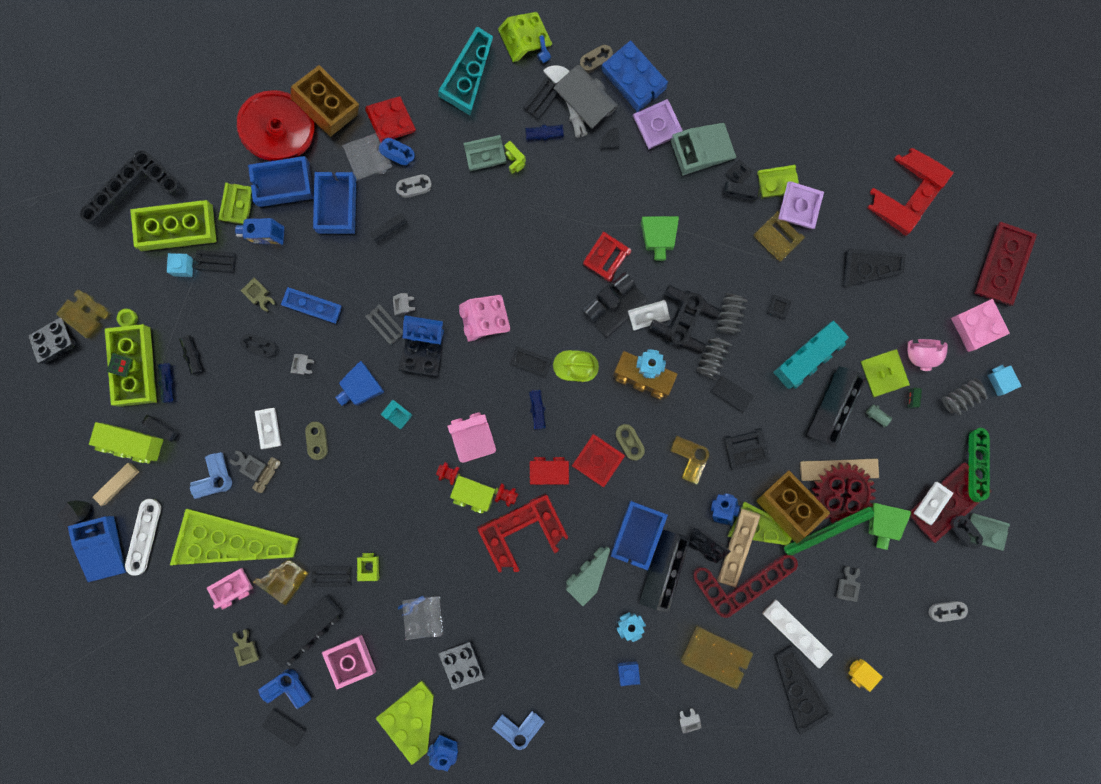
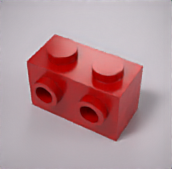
M534 457V461H530V485H569V461H565V457H553V461H545V457Z

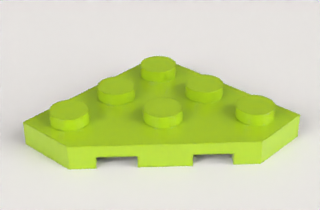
M423 681L419 682L375 718L411 765L428 752L434 695Z

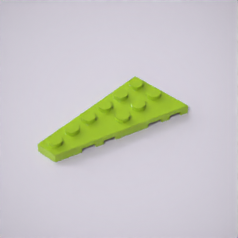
M186 509L170 565L294 557L299 538Z

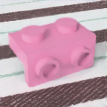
M243 568L207 587L215 603L213 607L215 609L221 607L222 610L231 606V601L237 597L241 600L250 595L248 591L253 589Z

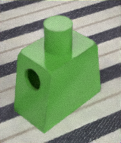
M679 216L642 217L641 226L646 250H654L656 261L666 260V250H673Z
M872 503L873 507L871 508L874 512V517L869 519V534L878 536L876 548L888 550L890 539L900 541L911 511Z

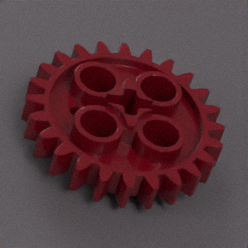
M840 462L838 463V468L831 465V471L824 469V476L818 474L821 480L814 481L818 486L817 488H812V491L817 493L814 496L830 512L825 520L829 518L831 523L863 510L867 506L873 507L870 500L876 499L871 494L876 491L875 488L870 487L874 484L872 480H868L871 476L868 473L864 474L865 470L863 468L858 470L856 464L852 468L848 462L845 467ZM839 479V485L832 487V482ZM854 482L859 483L856 489H851V485ZM833 498H836V503L832 506H829V501ZM855 500V505L852 508H848L849 502Z

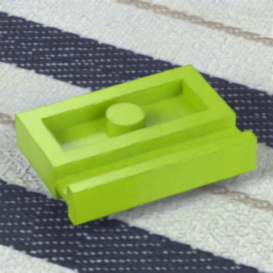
M796 165L758 170L757 172L762 199L783 196L787 182L799 184Z
M225 183L219 213L220 221L243 225L244 220L249 219L253 198L251 187Z

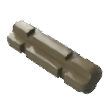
M270 458L267 463L268 466H265L258 477V482H255L252 488L256 492H263L265 484H268L275 473L274 470L280 465V461L276 458Z

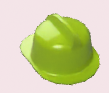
M568 350L559 353L555 357L553 369L556 375L563 380L586 382L592 380L597 375L599 365L596 357L591 353Z

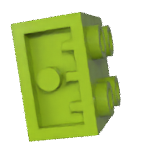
M537 12L507 17L498 28L513 62L519 61L528 51L541 49L539 38L541 35L544 36L546 47L552 45Z

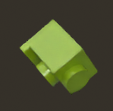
M362 553V557L357 558V581L380 580L379 557H374V553ZM367 563L372 564L373 567L371 570H368L366 568Z

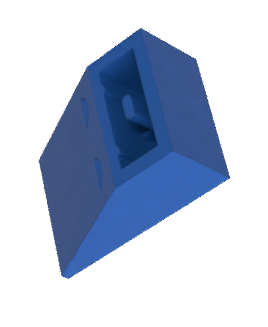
M105 516L68 526L72 547L87 582L126 573L114 516Z

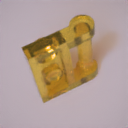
M777 211L753 236L781 262L805 237L799 234L786 221L778 219L780 212ZM775 222L794 239L792 243L772 226Z

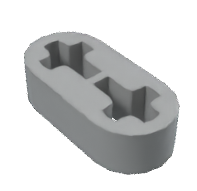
M417 175L400 180L396 185V191L399 196L409 198L429 192L432 182L427 175ZM420 180L428 182L425 184V188H422V186L415 187V185L421 184ZM406 184L407 187L413 186L412 188L407 189V193H404L403 190H400L403 188L402 185Z
M959 601L937 603L929 608L930 618L937 622L963 619L968 613L967 606ZM957 606L962 608V611H959V615L950 610L956 609ZM937 608L943 611L946 610V613L940 614V618L934 615Z

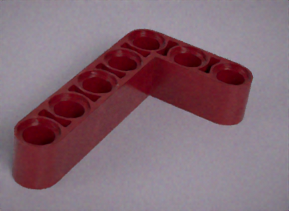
M782 555L727 594H725L707 568H695L692 578L715 612L721 617L728 618L793 573L798 567V562L794 556ZM789 558L792 565L790 568L785 569L783 562ZM771 569H774L776 572V577L773 580H769L767 577V573ZM704 570L707 577L705 580L699 581L697 574L699 571ZM754 581L760 582V588L757 591H753L751 588ZM711 587H716L718 590L715 597H710L708 594ZM738 592H743L745 595L744 600L741 602H737L735 599ZM723 603H727L729 606L726 613H721L719 610L720 605Z

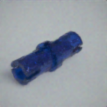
M544 124L542 127L525 128L526 140L538 138L547 140L549 137H564L563 124L546 126Z
M158 364L159 382L157 383L160 386L161 403L174 402L170 364Z
M541 390L530 391V413L533 416L534 430L546 428L544 418L545 407H543Z

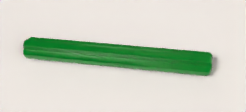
M871 507L860 510L807 535L798 544L792 542L784 546L785 553L791 556L873 518L874 512Z

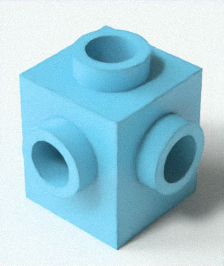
M648 349L647 352L642 353V357L638 356L636 368H640L639 374H643V377L655 379V376L658 377L660 372H664L666 361L663 360V355H660L659 351ZM654 360L655 366H649L648 361Z
M628 612L619 617L620 620L617 621L619 627L616 629L621 638L625 637L627 641L631 640L634 642L643 637L641 634L644 633L643 627L646 625L641 616L637 617L635 613L630 614ZM631 624L635 626V630L632 632L628 630V626Z

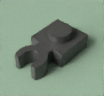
M235 451L240 457L239 461L236 462L230 459L229 462L232 465L242 466L239 472L257 481L267 465L252 455H249L246 459L241 451Z
M845 566L844 574L846 579L839 580L836 598L857 602L861 583L855 582V580L860 575V569L855 568V573L851 575L849 573L850 567Z

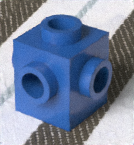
M718 494L717 500H713L711 507L714 522L733 526L734 519L739 516L741 508L738 505L737 498L730 494Z
M439 735L435 744L429 747L427 753L429 765L437 770L448 771L450 766L454 765L457 760V742Z

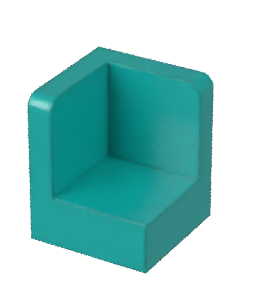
M392 400L381 413L384 418L399 429H402L412 417V414L395 400Z

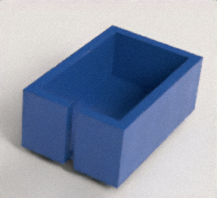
M631 40L602 64L601 72L637 112L644 109L651 103V99L657 98L667 88L668 81Z
M305 156L248 165L250 182L253 184L251 185L253 202L258 207L314 199L310 164Z
M315 172L313 229L317 233L355 234L356 177L354 173L336 172V177L339 180L336 181L332 172Z
M630 501L610 556L627 563L631 559L630 564L648 570L668 515Z

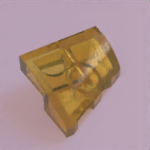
M288 559L278 568L268 571L269 574L265 577L255 579L254 583L286 605L309 573Z

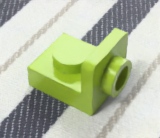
M509 141L504 147L507 158L510 161L515 160L509 166V171L513 174L515 171L519 172L524 168L526 159L515 145Z

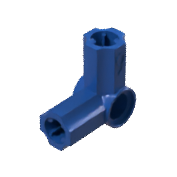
M293 669L284 670L280 675L258 689L260 697L267 704L284 692L296 709L311 700L310 695L299 681L297 672ZM284 676H289L292 683H286Z

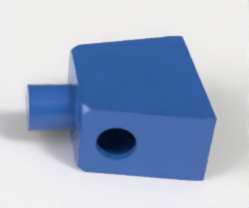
M360 361L339 382L344 391L335 398L341 406L350 400L354 405L358 406L385 391L365 364Z

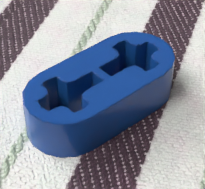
M392 138L384 139L379 145V151L383 156L401 165H408L414 160V151L409 146Z

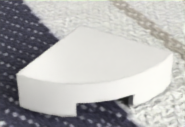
M550 66L543 70L545 75L555 85L570 72L562 66Z

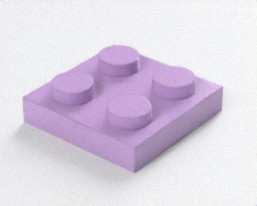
M668 99L633 114V118L649 150L670 141L673 134L683 131Z
M787 182L778 219L809 229H815L824 192L794 182Z

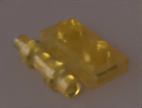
M77 290L74 296L78 300L74 303L68 299L56 315L85 338H89L100 324L95 320L96 316L99 315L105 319L108 313L102 305L92 301L87 293ZM84 305L91 309L88 314L81 309Z

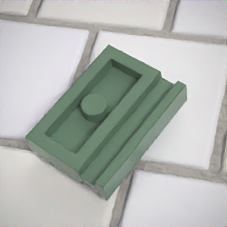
M500 135L464 143L470 171L506 163Z
M970 513V521L983 537L982 545L1003 551L1010 524ZM968 533L969 537L971 538V540H970L969 542L976 543V542H975V539H976L977 537H976V536H971V535Z

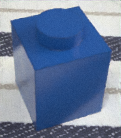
M637 661L617 663L620 686L640 684Z

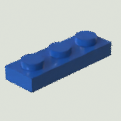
M287 287L281 303L284 307L334 324L337 323L342 306L289 287Z

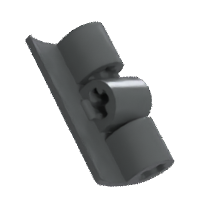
M581 65L574 67L554 87L558 94L591 128L602 118L610 116L618 107V104L605 92L606 89L603 83L597 78L593 79Z

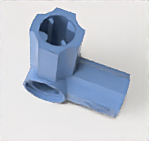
M214 453L205 457L210 477L190 483V491L194 499L218 492H226L231 488L232 480L228 476L223 453ZM220 478H223L224 480L222 487L218 486V480Z
M531 711L520 727H518L502 714L492 729L512 744L515 749L522 750L527 747L545 721ZM523 735L526 739L525 744L517 745L515 737Z

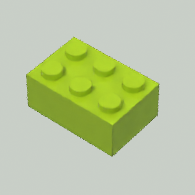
M95 422L89 445L95 446L94 450L112 453L114 456L132 458L133 461L150 464V461L158 460L163 439L114 425Z

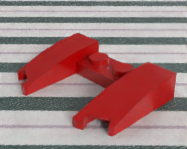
M914 148L909 149V154L903 157L899 154L894 158V160L923 180L905 206L875 188H872L870 191L871 195H875L873 205H868L869 210L905 236L913 230L925 210L954 173Z
M546 493L503 516L492 519L477 527L498 572H501V567H513V572L520 571L504 537L536 521H539L554 554L559 550L556 545L561 538L568 539Z

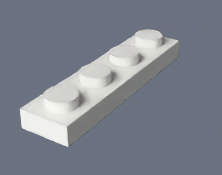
M776 599L762 612L817 668L820 669L832 656Z

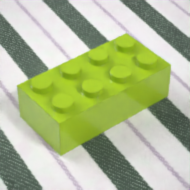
M207 200L130 209L134 247L140 251L217 242L213 205Z
M141 324L105 328L108 366L113 353L133 359L127 378L108 372L111 405L122 407L157 403L150 327Z

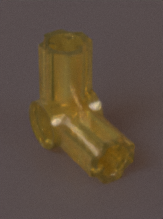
M676 436L671 452L689 459L682 478L698 484L709 458V451L704 446ZM703 449L706 452V457L703 460H698L695 457L696 450Z

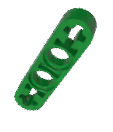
M977 428L969 434V496L974 502H981L988 499L990 494V437L987 430ZM976 451L982 453V460L977 459ZM977 469L982 472V479L976 476L975 472Z

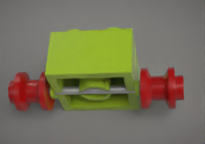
M447 462L444 465H439L436 473L439 476L438 480L442 481L445 478L450 480V485H454L450 498L454 499L453 503L463 507L466 504L471 505V510L481 514L484 511H489L495 495V502L499 500L506 501V506L508 507L510 504H515L518 496L515 493V488L507 490L504 484L501 483L499 490L498 488L494 489L460 476V467L455 469L449 468Z

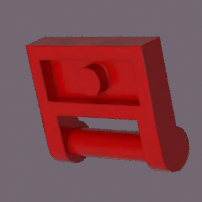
M603 232L584 260L583 265L608 282H612L614 279L613 275L632 250ZM617 248L620 250V253L606 272L602 268Z

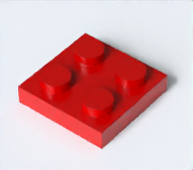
M400 96L368 105L365 108L380 143L386 138L395 139L414 133L416 130Z
M593 434L572 467L604 488L625 455Z

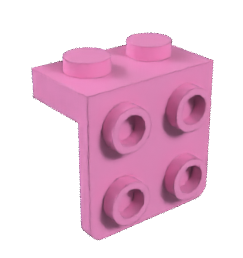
M501 295L469 299L459 305V314L463 320L464 333L467 336L468 342L475 341L483 336L505 333L510 330Z
M478 412L469 415L470 419L463 421L462 418L451 421L452 425H448L459 461L462 463L496 452L485 414L481 415Z

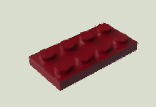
M1003 222L998 223L975 294L1008 306H1013L1037 234Z
M962 463L940 483L953 492V495L932 525L927 524L914 514L922 500L910 510V518L933 543H936L952 528L951 520L953 517L967 515L980 503L974 502L969 496V466L966 463Z

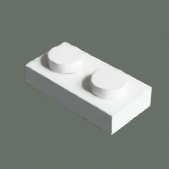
M665 300L628 311L633 330L650 326L654 319L659 322L670 320Z
M275 408L255 411L261 449L282 446Z
M935 482L914 514L927 524L932 525L953 495V492L940 483Z

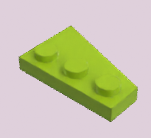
M743 502L742 509L760 514L753 540L782 545L790 543L792 538L768 513ZM738 517L735 518L733 526L727 535L728 537H732Z

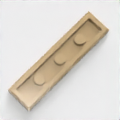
M878 459L800 462L801 481L821 480L818 474L824 476V469L831 471V465L838 468L839 462L844 467L848 462L851 464V468L856 464L858 470L863 468L865 470L864 474L868 473L871 476L870 478H879Z
M741 508L728 546L731 552L725 556L717 579L719 583L737 587L760 519V514Z

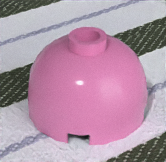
M918 339L919 343L914 344L913 340L908 342V357L915 366L920 367V370L931 371L932 367H938L946 358L948 346L946 342H944V345H940L939 340Z

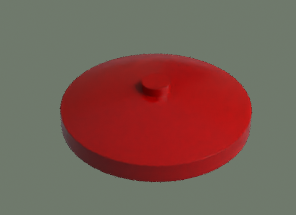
M276 90L263 91L251 96L241 106L237 116V132L242 144L252 154L264 160L276 161L296 158L306 151L313 139L314 121L291 99V94Z

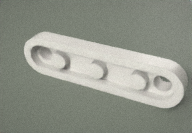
M146 499L139 507L125 563V569L130 575H140L147 568L161 511L160 503L155 499ZM150 505L154 507L153 512L149 511ZM136 562H139L140 567L138 569L135 568Z

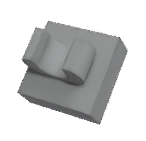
M400 293L393 296L394 315H403L415 310V307H409L408 301H413L414 297H408V293Z
M294 354L290 373L304 375V373L311 374L312 371L306 369V364H314V361L307 359L308 356Z
M692 708L690 709V717H685L683 711L680 712L681 719L679 721L683 734L701 729L699 715H695Z

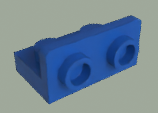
M405 315L403 321L404 339L441 344L444 333L443 321Z

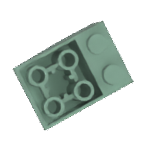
M725 123L691 128L672 135L671 143L682 175L736 158Z
M601 546L593 554L595 558L591 562L587 560L580 567L581 572L577 576L573 574L566 581V590L582 606L598 591L610 552L607 546L605 548Z

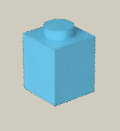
M168 253L167 273L178 277H192L193 258L188 254Z
M1000 365L992 369L993 373L987 375L997 396L1004 395L1021 387L1012 366L1004 367Z

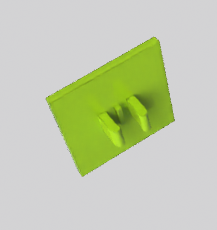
M897 349L860 361L873 397L910 385Z

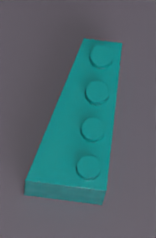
M479 27L475 28L438 90L440 98L468 115H471L493 39L492 35Z
M833 320L773 373L788 389L792 387L796 389L804 382L803 379L807 375L811 376L818 370L817 366L821 362L825 364L833 357L831 355L832 352L841 350L846 345L845 341L849 337Z

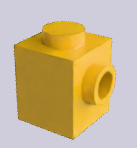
M862 659L856 660L850 666L848 673L853 677L851 681L858 688L862 686L869 692L883 678Z

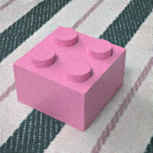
M993 299L951 318L968 352L1010 334Z
M362 635L322 652L336 689L354 683L376 672Z

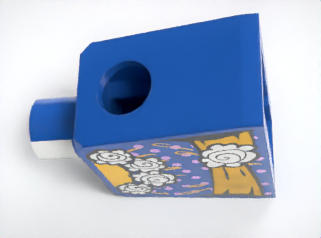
M271 218L245 219L243 225L236 226L235 234L237 237H243L251 243L283 245L284 226Z

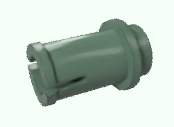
M872 404L866 412L869 418L872 417L883 427H886L892 420V417L880 410L878 405Z

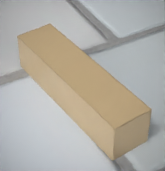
M127 463L93 498L100 506H105L139 471L132 463Z

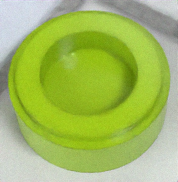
M122 309L117 314V322L122 327L136 325L138 321L137 314L131 309Z

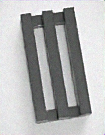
M380 304L370 314L365 316L390 345L403 335V330ZM379 311H381L386 316V318L393 324V326L399 331L397 335L388 326V324L380 317V315L378 314ZM375 316L394 338L390 339L372 317Z

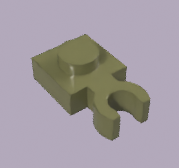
M255 277L240 290L254 305L260 302L261 309L266 312L269 311L265 307L266 302L270 301L273 305L276 304L272 298L265 296L269 291Z
M247 629L243 630V638H239L237 632L233 633V639L239 645L234 647L239 667L260 660L254 641L248 642L249 631Z

